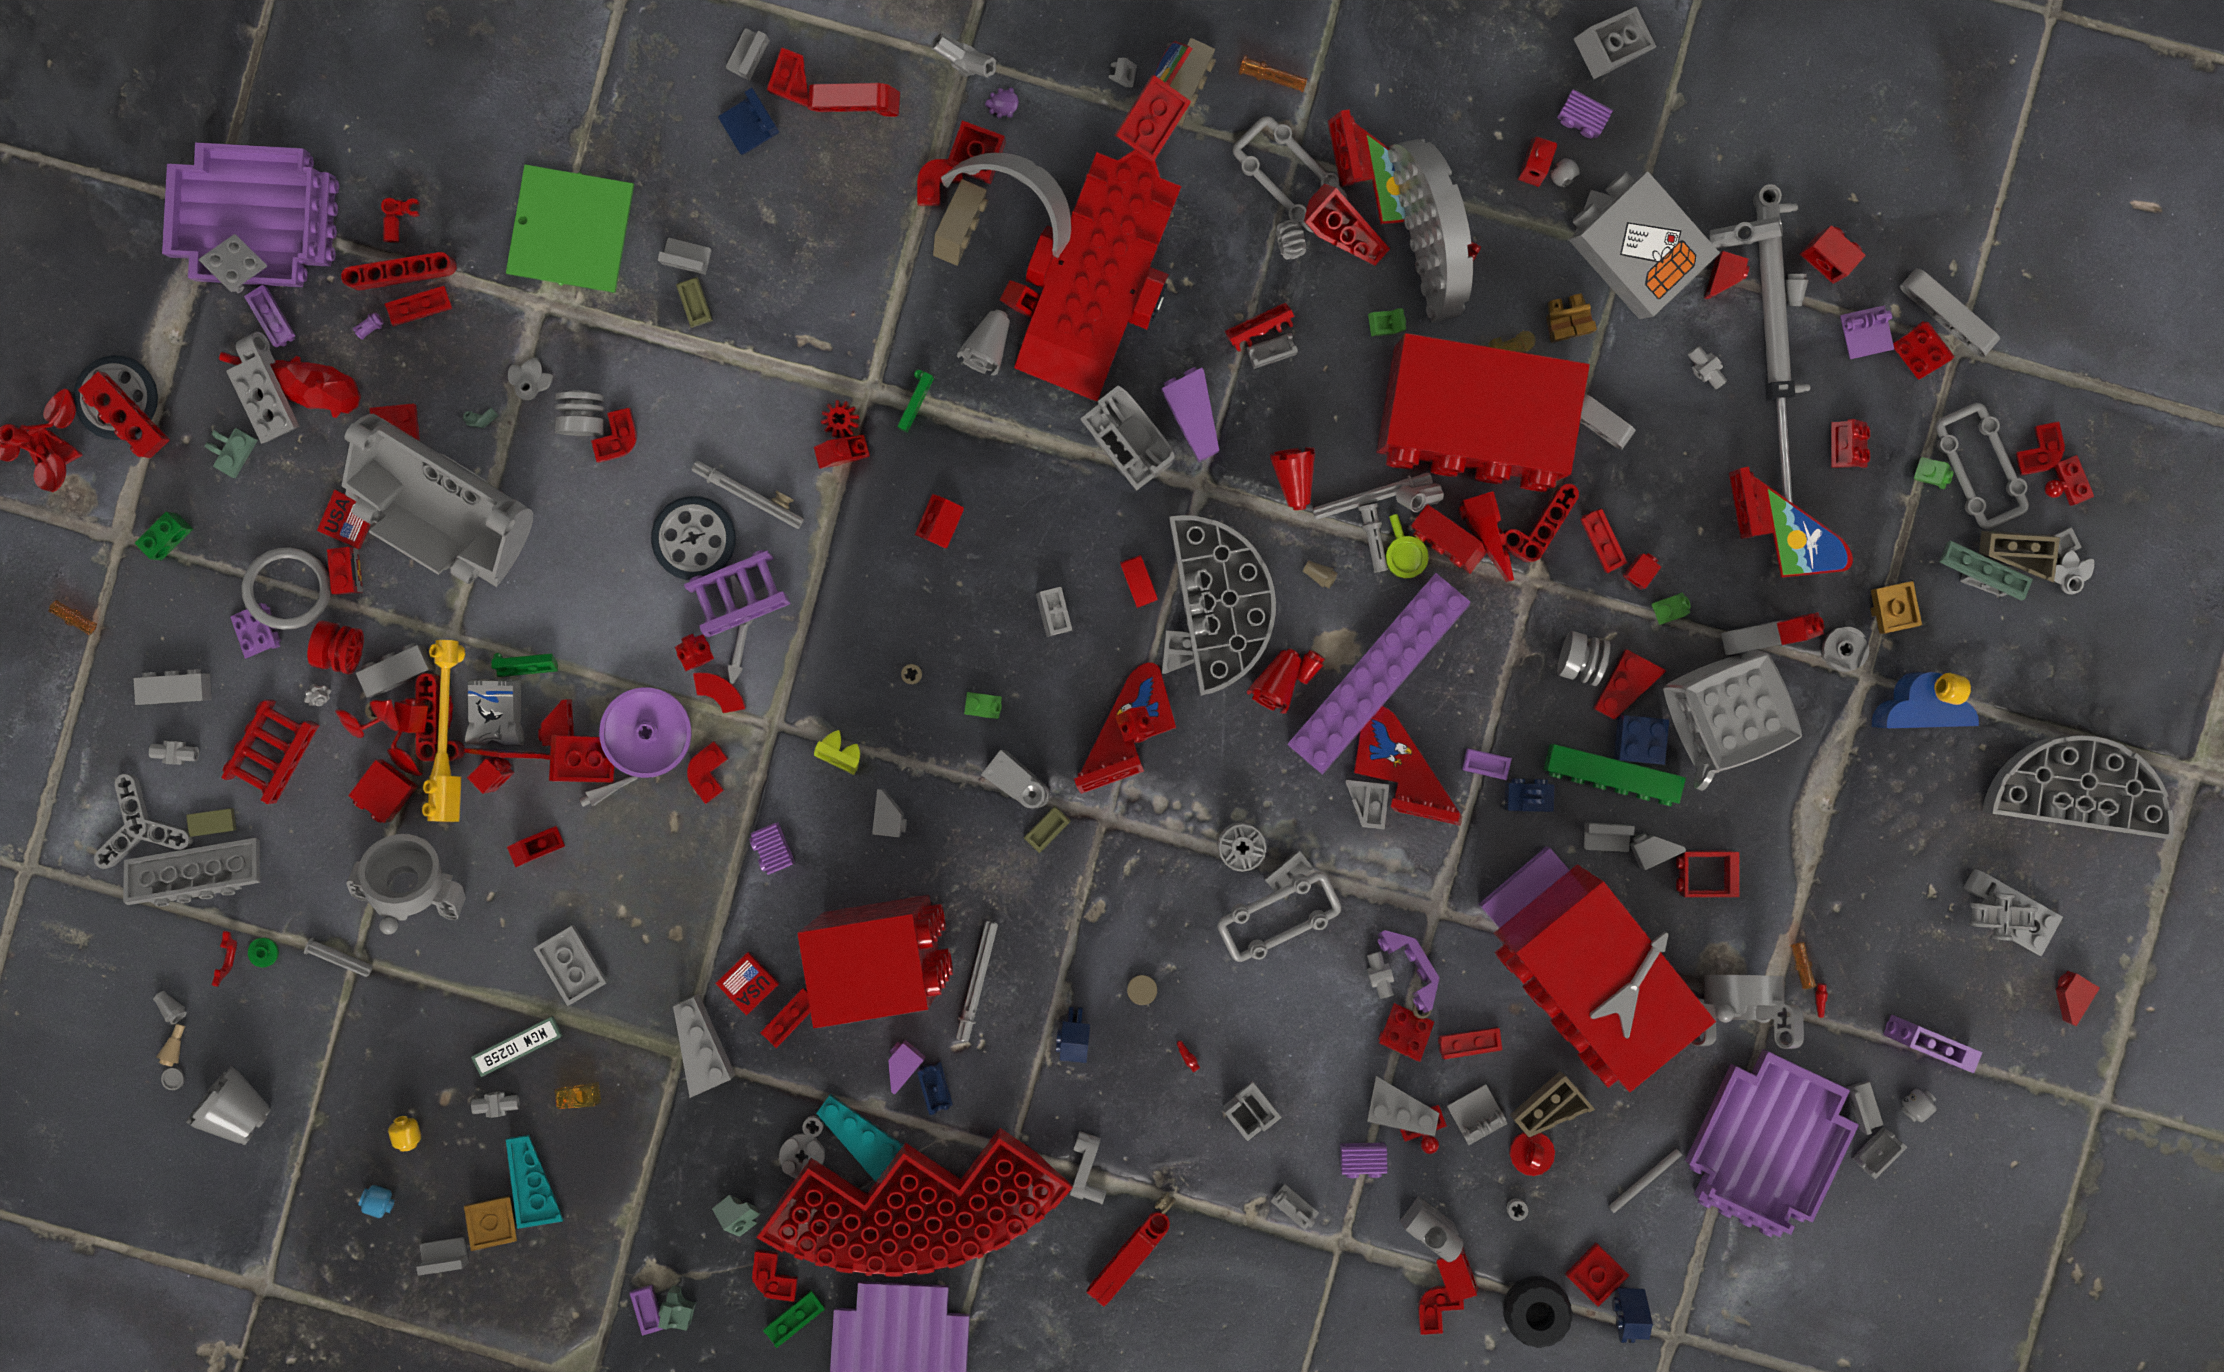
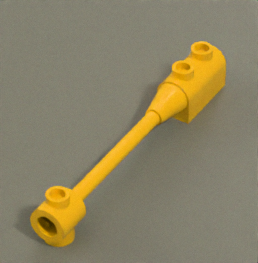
M435 640V644H432L429 649V654L434 658V663L441 667L438 749L431 776L423 784L424 792L428 793V803L423 805L422 813L424 816H427V821L459 822L461 777L451 776L447 754L450 668L463 661L465 649L462 645H459V641Z

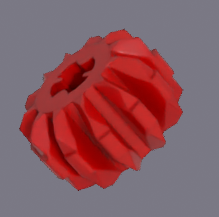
M836 400V408L828 404L827 408L830 412L822 411V415L828 417V419L821 420L822 425H828L824 431L826 433L832 431L833 438H836L839 432L840 437L845 438V431L852 436L854 433L850 429L851 426L854 428L859 427L857 423L853 422L860 419L859 415H852L856 408L852 406L848 409L849 403L847 401L841 407L840 401ZM838 415L841 417L845 416L843 424L835 423V421H838L836 419Z

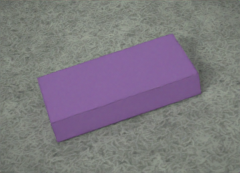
M1467 748L1462 770L1507 780L1512 758Z
M653 1285L631 1290L630 1297L642 1336L663 1330L658 1328L661 1316H659L660 1308Z

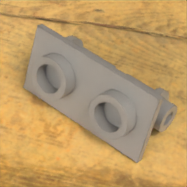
M1286 1184L1283 1185L1271 1200L1274 1205L1304 1230L1308 1226L1312 1227L1316 1222L1315 1218L1319 1212Z

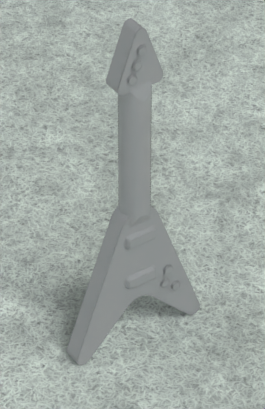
M732 575L731 583L735 607L740 609L747 606L748 601L736 576ZM766 586L755 593V597L759 601L767 598L769 594ZM753 620L739 625L732 664L728 665L731 684L736 682L743 670L740 665L748 626H750Z
M1666 931L1650 943L1652 948L1631 982L1627 983L1589 1014L1592 1019L1618 1013L1623 1036L1625 1038L1630 1037L1639 986L1659 953L1665 952L1669 935Z

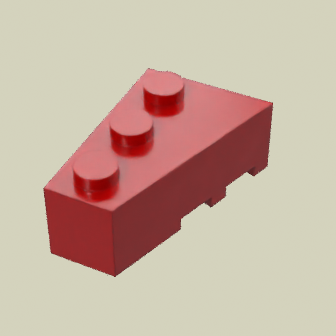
M1428 504L1411 525L1414 531L1413 535L1422 542L1426 540L1432 545L1431 548L1440 555L1444 554L1454 565L1459 568L1461 567L1469 574L1472 573L1486 554L1483 543Z

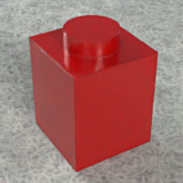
M1644 553L1638 554L1623 577L1639 589H1646L1661 569V566L1657 564L1658 559L1649 553L1646 555Z
M405 698V701L395 702L394 710L400 725L399 731L406 733L425 732L428 706L420 704L419 700L414 698Z

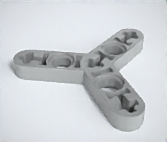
M122 774L116 778L115 790L124 825L95 853L94 863L96 866L102 869L114 867L141 840L178 850L192 845L193 837H189L187 829L149 819L140 782L134 774ZM131 781V785L128 787H124L123 783ZM134 792L135 794L132 796H125V794ZM131 799L135 800L138 804L134 812L130 811L127 805ZM140 814V817L131 819V816ZM142 824V828L139 830H135L134 826ZM157 827L164 829L165 835L162 839L156 838L154 834ZM182 835V838L185 839V842L180 843V840L170 838L171 836ZM121 836L127 840V846L124 849L117 845V840ZM112 851L116 852L108 857L110 862H103L105 859L103 855L110 854Z

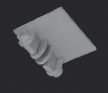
M236 234L198 259L230 292L236 291L237 293L243 291V283L267 267Z
M1486 1084L1447 1105L1468 1145L1508 1124Z

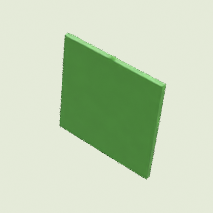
M524 165L506 274L554 282L560 286L565 284L616 293L634 184L582 175L581 172L571 173Z

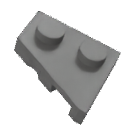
M1165 631L1162 674L1194 663L1190 633ZM1211 635L1199 637L1206 639L1205 648L1210 647ZM1209 650L1198 652L1199 661L1209 657Z
M1346 780V785L1362 827L1385 830L1390 784Z

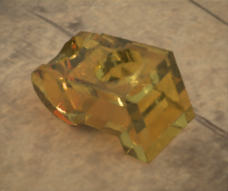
M1522 331L1515 338L1502 342L1501 337L1492 339L1489 342V346L1491 348L1526 353L1534 347L1536 340L1530 331Z
M599 1082L576 1085L574 1087H562L554 1090L557 1109L594 1107L601 1102Z

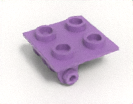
M1885 305L1840 315L1849 359L1894 350L1888 320L1892 319V313L1890 310L1886 311Z
M263 603L258 604L262 610L271 615L270 607ZM247 609L230 616L245 659L267 649L281 646L278 632H272L277 628H271L260 623Z

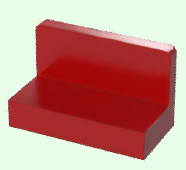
M932 494L915 535L943 548H947L964 507Z
M1462 1248L1459 1256L1452 1262H1447L1443 1258L1437 1259L1436 1263L1451 1302L1477 1296L1478 1285L1464 1248Z

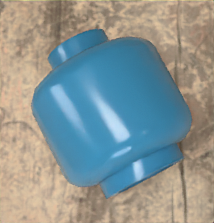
M372 1185L369 1189H364L358 1205L361 1206L362 1213L382 1218L385 1212H391L395 1200L391 1199V1190Z

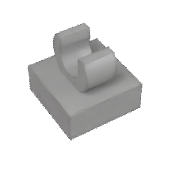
M1118 58L1117 62L1111 63V67L1116 69L1115 75H1109L1108 78L1124 87H1133L1137 65L1127 58Z

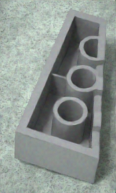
M699 993L678 1002L673 1006L689 1097L691 1098L731 1080L736 1074Z

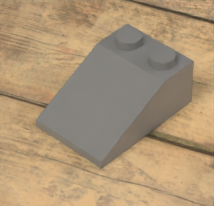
M1637 7L1591 26L1574 38L1593 79L1609 73L1656 48Z

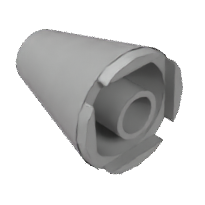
M1001 310L990 311L960 347L957 357L960 358L962 356L965 365L980 373L985 374L988 370L993 371L991 375L998 374L1010 320L1007 318L1008 315Z

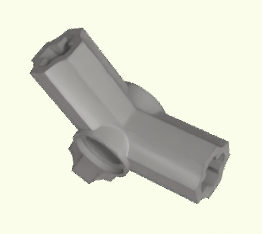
M943 31L939 32L932 42L931 49L949 60L951 66L957 69L959 75L965 78L970 75L974 76V74L988 78L996 71V60L993 57L980 53L965 43L958 42Z

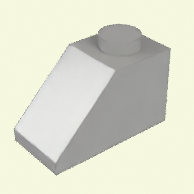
M879 788L876 795L872 834L900 837L902 832H906L907 819H903L904 813L885 789Z
M1646 833L1634 837V842L1630 843V848L1636 861L1643 870H1647L1686 851L1683 846L1652 835H1646Z

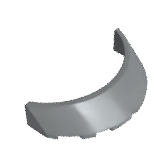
M1007 153L982 154L959 163L941 177L943 185L948 188L956 175L962 172L974 175L979 173L981 169L1007 173L1030 187L1045 205L1053 228V256L1058 258L1070 241L1071 216L1065 195L1055 179L1045 169L1035 165L1031 160Z

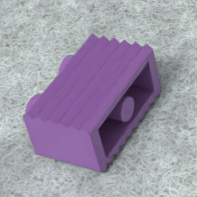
M1573 89L1557 118L1561 120L1562 125L1568 128H1577L1581 130L1580 133L1583 136L1597 139L1613 110Z
M779 822L751 833L750 844L754 851L758 850L760 855L758 862L763 872L766 871L769 875L795 863Z
M1383 1142L1340 1143V1171L1342 1175L1346 1174L1347 1178H1359V1174H1368V1177L1379 1178L1382 1177V1174H1387L1386 1144Z

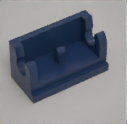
M941 1062L920 1067L917 1074L929 1115L936 1114L937 1111L942 1109L948 1110L953 1105Z

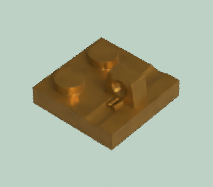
M1913 581L1871 590L1874 607L1870 609L1872 617L1876 616L1879 634L1922 625Z
M510 1195L464 1205L471 1251L517 1241Z

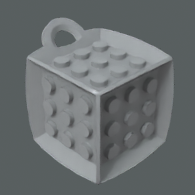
M1751 650L1711 663L1687 673L1663 687L1675 728L1695 768H1697L1694 788L1700 791L1708 787L1716 773L1762 758L1790 745L1802 737L1798 717L1786 685L1771 656L1764 651Z

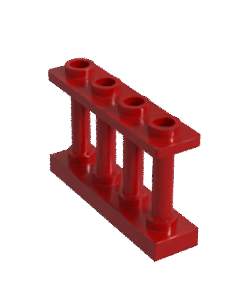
M265 699L258 704L253 721L246 725L245 735L235 745L233 750L235 753L232 759L228 760L224 765V773L221 777L224 780H231L237 776L262 790L263 796L260 800L266 804L277 803L320 726L313 721H304L298 724L273 710L276 701L273 699ZM268 717L294 731L296 736L292 743L288 744L262 729ZM259 737L284 751L283 754L285 756L283 760L276 763L251 749L256 738ZM246 756L273 771L274 776L270 782L266 783L240 768Z

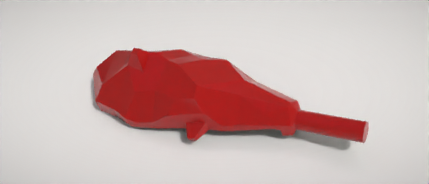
M225 352L220 353V361L236 366L242 363L240 357ZM295 356L291 361L275 360V363L270 364L286 399L309 409L330 410L334 418H337L341 413L349 414L359 407L361 394L355 380L332 366L301 362V357Z

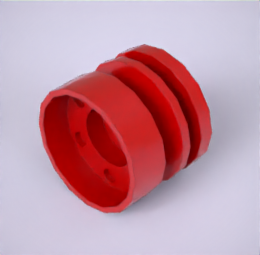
M324 620L319 621L314 627L307 650L308 663L312 667L321 669L332 667L335 672L341 671L344 674H352L356 670L362 656L364 647L363 631L360 628H351L350 626H343L340 629L337 623Z

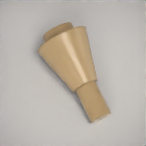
M175 1025L172 1036L156 1056V1058L160 1059V1064L173 1066L174 1063H179L180 1039L185 1028L184 1025Z

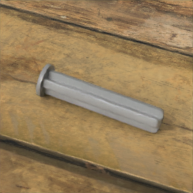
M313 937L308 941L304 949V954L306 955L310 953L365 977L370 975L373 968L369 963L316 942Z

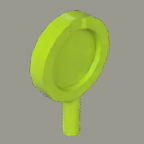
M1398 514L1389 516L1396 540L1392 541L1387 548L1385 554L1387 567L1396 577L1403 579L1414 578L1427 567L1429 560L1428 550L1418 538L1404 536Z

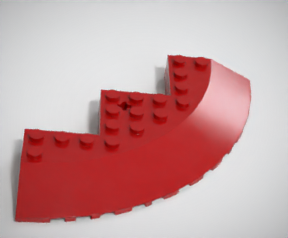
M1001 1128L998 1129L961 1179L905 1143L867 1194L813 1158H810L784 1193L757 1235V1238L781 1252L786 1251L793 1254L797 1259H805L820 1267L824 1265L835 1268L838 1272L866 1273V1276L885 1274V1276L893 1277L903 1276V1274L917 1273V1275L935 1272L936 1269L945 1267L950 1269L963 1265L966 1261L974 1258H983L985 1254L1010 1244L1011 1240L1028 1232L1029 1228L1044 1219L1049 1211L1055 1209L1071 1191L1073 1185L1037 1152Z

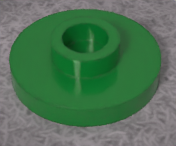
M258 938L248 947V958L257 967L271 966L278 959V946L270 938Z

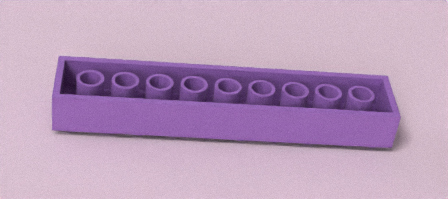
M1435 573L1287 745L1323 775L1470 606L1471 602Z

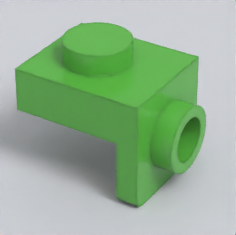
M1403 308L1368 314L1371 336L1394 335L1406 330V318Z
M1921 457L1914 479L1938 485L1939 488L1945 489L1946 484H1950L1952 481L1953 471H1951V466L1946 462Z
M1683 592L1652 603L1659 625L1684 617L1690 613L1689 609H1691L1690 601L1686 596L1684 597Z
M967 692L964 714L998 719L1002 708V697Z

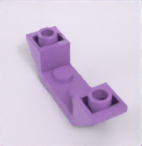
M1387 930L1379 933L1378 943L1384 952L1387 950L1388 954L1405 946V954L1410 962L1414 961L1418 968L1416 972L1419 978L1428 984L1412 993L1415 997L1413 1002L1418 1010H1423L1424 1013L1432 1010L1439 976L1416 938Z

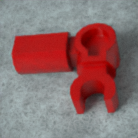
M386 198L382 201L381 209L386 214V217L383 218L384 242H399L398 215L408 213L412 217L420 216L418 211H411L410 209L412 205L420 204L417 199L411 198L403 202V200Z

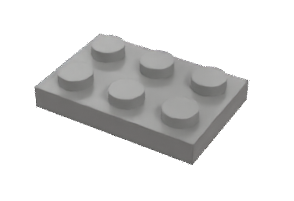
M574 925L533 948L567 1006L608 983Z

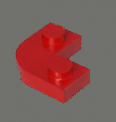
M948 159L931 160L919 171L917 178L918 206H941V177L953 168L947 164ZM963 173L956 175L951 183H960L963 179Z
M631 408L607 413L613 435L591 440L597 463L623 457L634 448L637 441V431Z
M2059 421L2035 426L2034 430L2039 448L2016 453L2020 476L2047 471L2059 463L2065 451Z
M713 741L691 759L687 768L688 781L705 804L724 791V788L711 772L729 758L716 741Z
M756 1249L752 1281L758 1290L766 1298L794 1302L796 1299L798 1277L776 1274L779 1252Z
M1436 1286L1427 1290L1421 1296L1418 1304L1420 1334H1442V1311L1464 1310V1300L1451 1302L1445 1286Z

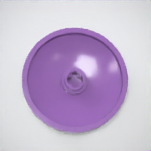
M642 687L622 693L609 704L601 719L599 736L606 757L616 768L631 776L649 778L667 773L682 761L691 743L692 727L687 711L674 696L660 689Z

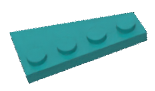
M832 1094L828 1096L816 1113L875 1182L903 1146L902 1143Z
M530 1135L506 1138L517 1229L563 1222V1216Z

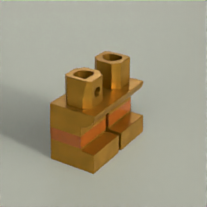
M1582 293L1568 297L1571 307L1564 310L1561 299L1548 302L1549 314L1546 316L1551 343L1591 334L1597 330L1596 323L1591 316L1590 303H1585Z

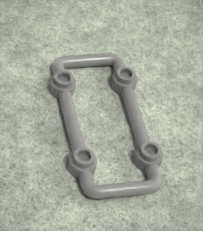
M1264 116L1234 144L1233 154L1242 163L1241 169L1243 173L1248 176L1253 175L1289 211L1288 216L1290 220H1297L1306 230L1313 232L1304 222L1306 208L1300 204L1294 205L1259 169V160L1254 156H1247L1242 151V148L1268 125L1274 131V140L1278 144H1286L1321 180V186L1325 183L1336 187L1348 200L1347 194L1339 186L1338 176L1334 173H1326L1291 137L1292 130L1288 125H1279L1272 117Z
M1973 403L1937 421L1936 431L1940 438L1937 447L1940 452L1947 454L1967 498L1965 503L1966 512L1974 515L1977 523L1983 529H1992L2027 512L2029 507L2025 496L2027 483L2023 479L2017 478L1997 433L2000 428L1998 419L1990 416L1983 404ZM1975 412H1978L1981 419L1978 425L1979 431L1983 435H1988L2009 481L2006 485V491L2010 496L2016 497L2019 507L1990 520H1987L1983 513L1986 509L1984 499L1976 497L1956 452L1958 440L1953 435H1949L1945 428L1946 425Z
M1318 871L1308 876L1298 874L1293 877L1292 884L1247 906L1241 903L1234 905L1231 913L1218 921L1217 927L1231 957L1235 961L1243 962L1250 958L1260 960L1266 956L1268 949L1311 928L1323 930L1327 926L1328 920L1339 915L1341 904L1325 873ZM1320 880L1332 909L1326 912L1315 910L1309 915V920L1264 942L1259 939L1253 940L1247 950L1239 953L1227 929L1228 924L1234 921L1243 924L1248 921L1251 913L1294 892L1305 894L1310 890L1311 884Z

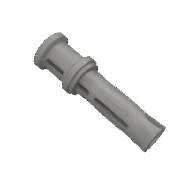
M1378 503L1358 507L1363 519L1362 529L1367 533L1374 573L1388 570L1379 529L1382 522L1378 518Z

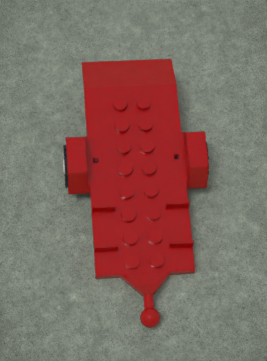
M1135 149L1119 160L1096 152L1075 209L1072 211L1070 241L1058 258L1053 256L1052 251L1053 228L1047 225L1040 234L1027 266L1026 281L1042 287L1043 291L1027 329L1014 367L1015 369L1098 401L1128 322L1147 330L1150 321H1154L1164 299L1168 285L1165 282L1169 274L1150 266L1182 188L1180 185L1160 178L1155 160L1154 162L1149 160Z

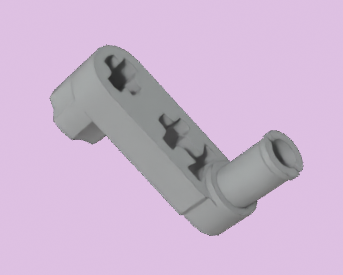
M1079 1131L1073 1150L1083 1153L1070 1195L1103 1204L1107 1190L1090 1186L1087 1182L1101 1138Z

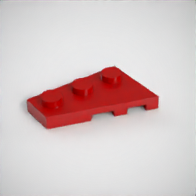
M1625 649L1593 709L1611 719H1616L1666 670Z

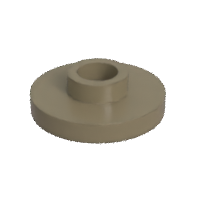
M1138 975L1130 980L1127 993L1135 1004L1147 1005L1155 999L1157 985L1151 977Z

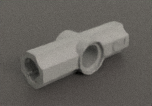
M1778 216L1710 230L1709 236L1713 246L1716 249H1722L1782 237L1783 228L1781 218ZM1750 227L1752 231L1751 236L1748 239H1742V230Z

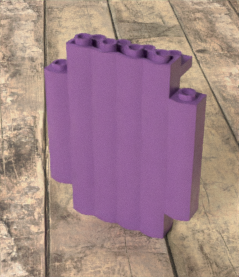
M195 143L194 165L167 164L162 254L171 258H189V279L199 282L221 283L198 259L236 234L267 265L266 268L243 284L303 287L308 277L304 265L331 266L332 261L335 260L336 253L334 247H332L333 238H336L337 229L333 221L334 216L338 214L335 195L339 192V182L332 174L319 172L314 169L313 157L302 148Z
M1762 1049L1751 1073L1730 1064L1685 1159L1690 1165L1689 1169L1699 1174H1702L1704 1171L1694 1193L1699 1199L1698 1203L1707 1208H1711V1206L1719 1208L1718 1212L1726 1217L1731 1218L1734 1215L1740 1218L1739 1222L1751 1228L1752 1225L1760 1228L1759 1232L1769 1237H1772L1773 1234L1781 1237L1783 1232L1791 1235L1795 1226L1789 1222L1790 1216L1800 1222H1804L1806 1219L1813 1223L1859 1126L1856 1122L1839 1114L1850 1090L1765 1049Z
M860 1281L858 1283L857 1308L836 1307L834 1309L830 1372H967L970 1314L948 1313L949 1285Z

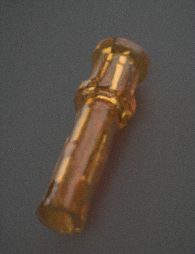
M1244 54L1239 75L1246 74L1255 77L1257 81L1265 79L1304 92L1308 78L1267 66L1268 63L1266 61L1259 62L1248 58V55Z

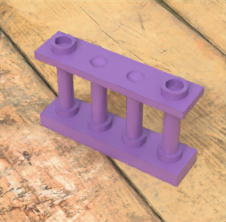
M768 550L756 551L750 558L703 577L701 575L695 576L689 580V583L684 584L685 589L693 593L696 591L706 618L705 623L699 625L703 635L711 637L791 604L788 595L776 589L767 562L774 560ZM756 566L759 567L769 593L767 598L760 601L756 599L746 573L747 570ZM732 575H738L748 601L747 606L740 609L735 608L725 579ZM715 583L718 585L727 610L725 612L726 615L721 617L714 616L704 589Z

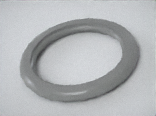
M291 547L276 548L258 556L248 566L241 584L242 598L247 610L260 623L271 628L283 630L296 629L316 620L325 610L331 596L330 576L322 562L311 553ZM281 558L297 559L306 563L316 573L320 586L319 596L314 606L308 612L295 618L283 619L267 614L260 608L254 597L253 585L258 572L271 561Z

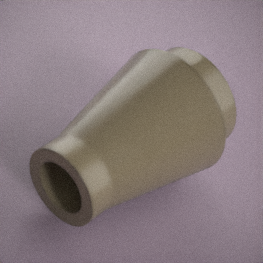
M1310 560L1303 569V572L1322 588L1327 587L1330 589L1338 575L1334 568L1317 564Z

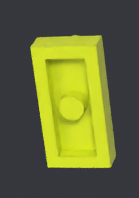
M839 730L830 733L822 742L819 741L817 743L814 756L852 775L855 774L860 759L858 744L850 745L842 752L839 751L841 747V734Z

